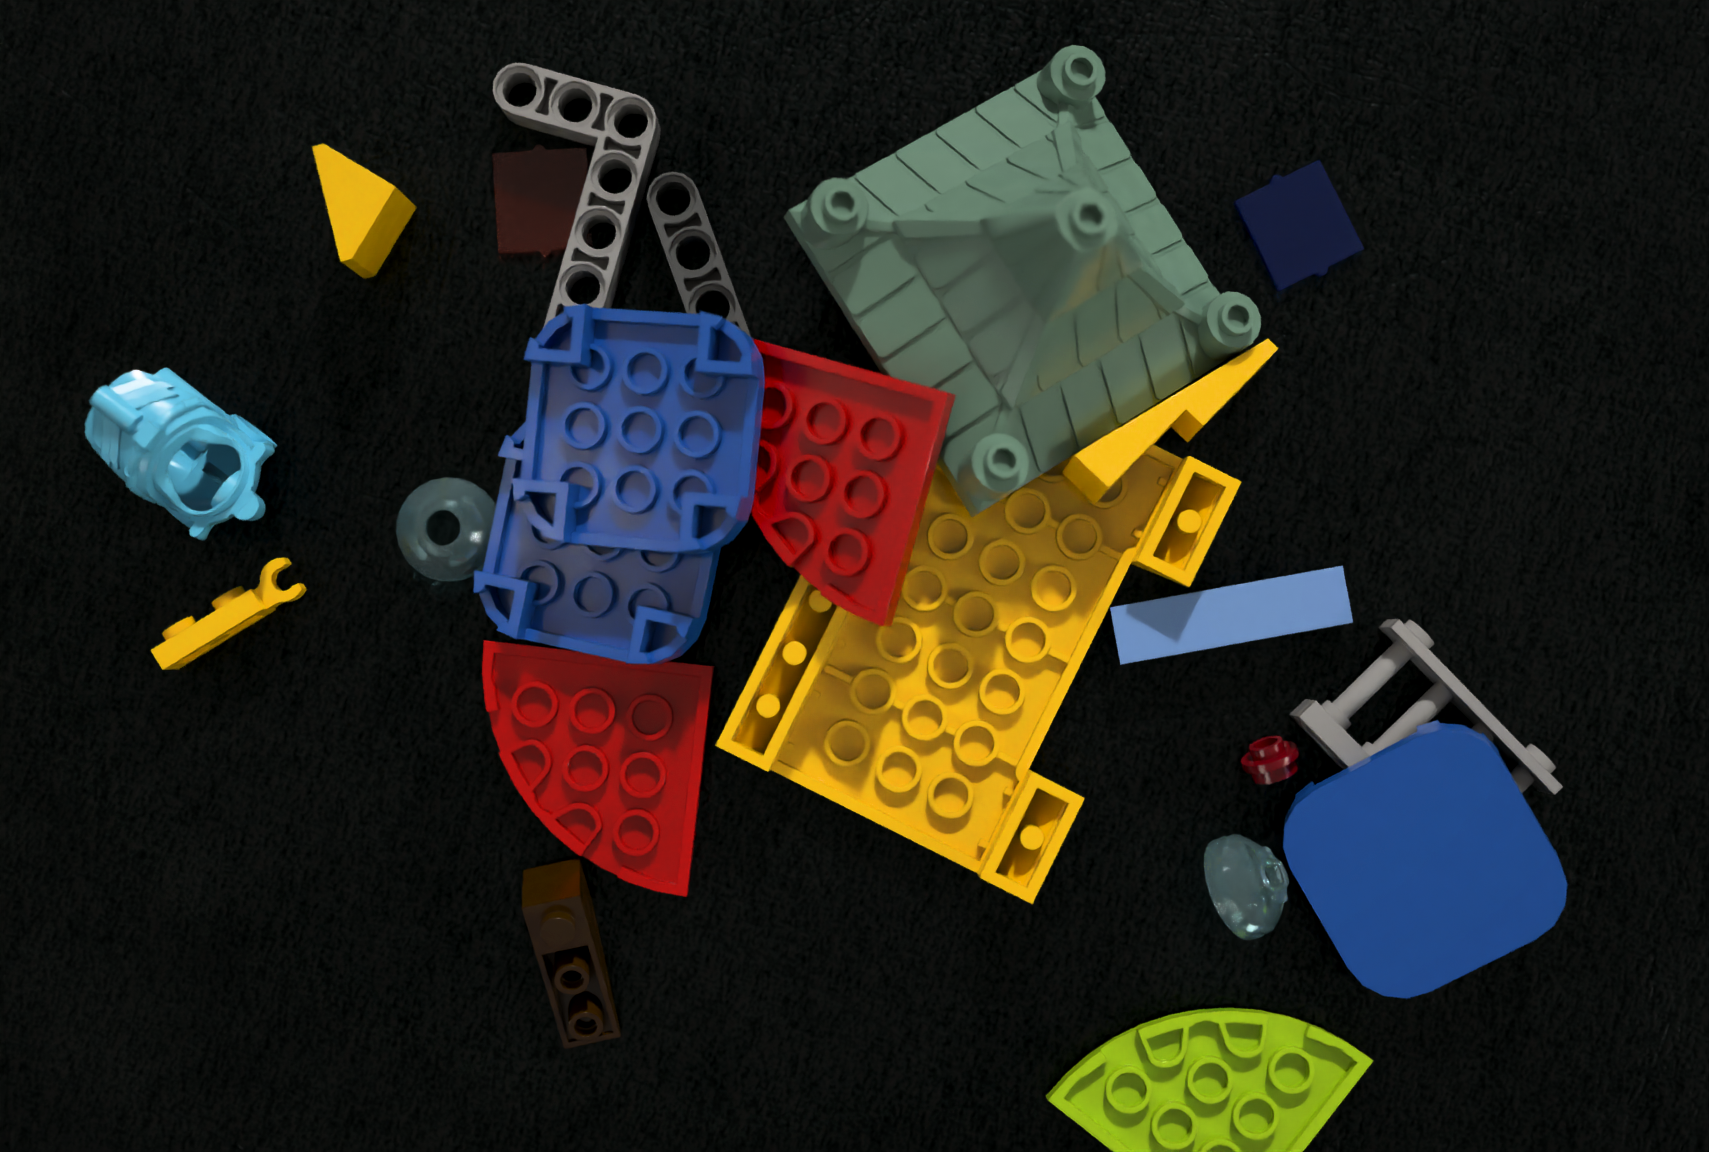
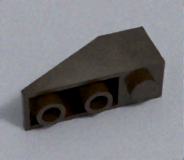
M580 858L523 870L522 911L564 1049L621 1037L594 906Z

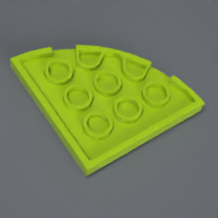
M1242 1008L1197 1009L1167 1015L1140 1024L1113 1037L1070 1069L1046 1097L1049 1102L1113 1152H1303L1369 1068L1373 1060L1334 1034L1290 1016Z

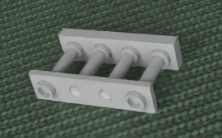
M1388 619L1379 627L1393 644L1332 703L1326 700L1320 705L1316 700L1305 699L1289 714L1328 756L1344 770L1417 732L1416 726L1428 723L1451 701L1474 725L1471 729L1480 734L1483 732L1514 766L1510 774L1521 793L1531 784L1539 792L1553 795L1563 787L1551 775L1556 769L1553 762L1536 746L1529 744L1525 748L1429 650L1434 645L1433 640L1412 620H1408L1404 624L1400 619ZM1411 660L1434 685L1373 744L1366 742L1361 747L1346 732L1352 725L1349 719Z

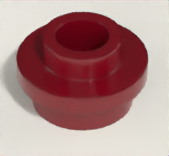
M1268 736L1253 742L1249 746L1250 752L1241 759L1244 771L1252 775L1254 783L1271 784L1287 779L1297 772L1296 759L1299 757V750L1296 743L1283 741L1281 736Z

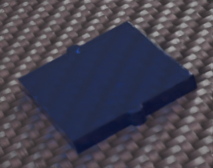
M1320 160L1283 178L1280 175H1274L1270 179L1269 185L1234 202L1277 291H1281L1313 274L1321 277L1327 273V267L1364 249Z

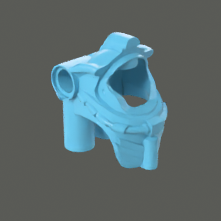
M163 368L155 375L138 370L131 371L117 378L109 387L102 386L94 393L90 400V404L93 407L85 422V436L93 449L125 481L130 491L147 501L157 502L158 505L165 507L174 517L190 528L189 532L192 537L198 540H206L214 525L225 522L234 516L248 521L258 520L264 516L266 511L265 503L255 492L260 480L261 466L275 452L274 449L277 445L254 425L237 414H226L221 408L213 404L169 368Z

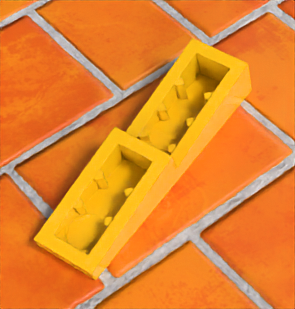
M1266 339L1078 452L1071 458L1062 470V473L1096 504L1170 427L1188 443L1255 375L1278 348L1269 339Z

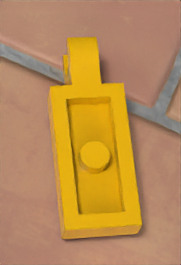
M288 558L271 560L262 569L260 583L256 589H250L245 592L242 586L236 587L215 599L211 603L215 611L196 622L194 617L190 616L163 631L162 635L166 641L151 649L162 670L180 669L276 610L275 607L280 604L292 602L302 597L307 590L304 584L298 583L283 591L276 582L278 573L291 565Z

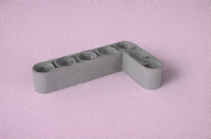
M526 63L506 65L497 73L493 81V94L497 104L511 122L519 126L595 147L544 327L548 321L565 312L564 307L580 305L572 301L571 289L579 279L585 277L594 278L600 284L599 295L592 303L587 305L593 308L611 309L660 140L661 128L654 108L645 98L633 93ZM530 83L537 87L536 95L528 105L517 107L509 104V95L517 85ZM580 98L592 103V111L585 120L569 122L563 118L564 109L572 100ZM640 114L646 117L648 125L640 136L626 138L618 133V126L626 116ZM621 168L632 174V181L629 187L618 194L603 190L602 184L605 175L613 169ZM599 223L613 225L616 228V237L612 244L603 249H594L588 246L587 234L594 225Z

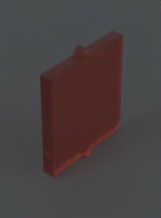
M536 145L533 151L492 153L498 253L540 251L543 256L547 257L551 255L552 250H566L588 174L587 148L545 150L542 145ZM590 228L587 233L586 242L588 246L593 248L592 228Z

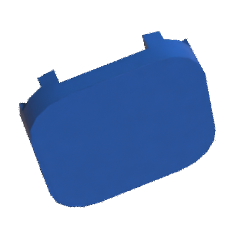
M587 304L564 307L565 312L548 321L536 339L530 337L524 360L532 362L521 478H512L514 501L520 502L529 522L542 532V536L561 542L587 546L699 554L714 552L733 541L748 522L755 494L765 375L763 358L753 339L725 318L700 311V314L593 308Z
M526 422L512 436L506 435L498 456L506 458L484 567L483 571L474 570V593H479L486 614L498 626L497 631L515 639L529 640L619 660L628 664H663L682 656L698 640L706 621L721 548L714 552L681 554L577 545L542 536V532L529 522L520 502L514 501L512 478H521Z
M1439 720L1416 726L1417 732L1316 785L1313 781L1295 794V799L1285 816L1283 849L1293 875L1347 968L1363 986L1387 997L1407 999L1429 993L1536 940L1555 925L1566 902L1567 881L1557 852L1552 847L1510 774L1498 749L1483 732L1480 734L1464 725L1439 723Z

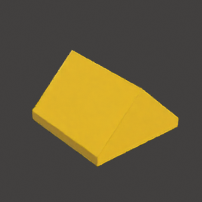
M327 145L312 146L340 262L364 279L374 277L417 207L394 185Z

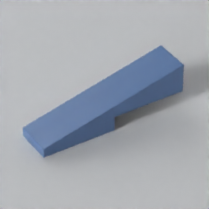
M1343 566L1110 607L1120 665L1353 623Z

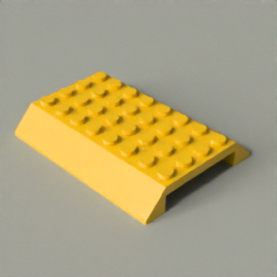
M1153 445L1095 504L1062 473V470L1074 456L1072 455L976 516L971 517L937 463L892 626L883 627L853 615L820 594L821 591L800 575L715 746L767 772L772 770L976 872L979 878L1033 904L1085 799L1030 770L1029 768L1130 564L1183 586L1190 587L1241 481L1191 456L1182 459Z

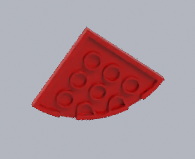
M753 339L763 358L765 387L755 494L751 514L763 535L781 559L789 567H794L811 585L821 591L820 594L855 616L883 627H891L956 395Z
M484 640L482 676L486 710L489 712L492 730L500 750V758L514 786L532 812L552 834L579 856H584L602 869L617 875L618 878L656 892L688 896L715 666L673 661L663 664H628L623 661L574 650Z

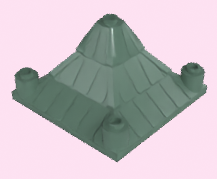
M1071 45L1062 48L1043 70L899 149L892 155L856 173V175L849 179L832 178L823 181L815 188L808 200L788 210L784 216L785 221L880 372L886 376L956 395L937 463L971 517L976 516L1254 343L1253 341L1257 338L1261 329L1260 313L1249 297L1239 292L1219 294L1216 287L1212 285L1206 271L1190 246L1182 238V233L1170 214L1158 200L1156 192L1139 165L1134 162L1122 138L1105 116L1103 108L1096 99L1105 83V68L1101 59L1092 50L1084 46Z

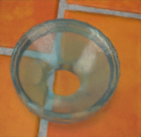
M444 477L431 480L419 486L407 497L401 506L397 518L396 534L399 547L405 559L415 570L426 577L439 581H459L474 576V570L482 571L484 567L496 505L483 489L472 482L460 478ZM443 510L450 511L456 515L460 522V533L454 542L449 545L440 546L430 539L427 524L435 513Z
M1232 834L1211 841L1206 847L1204 855V871L1210 896L1222 920L1235 935L1244 940H1254L1274 930L1281 917L1284 902L1288 900L1287 886L1289 885V879L1282 862L1276 859L1270 848L1261 847L1256 842L1242 835Z

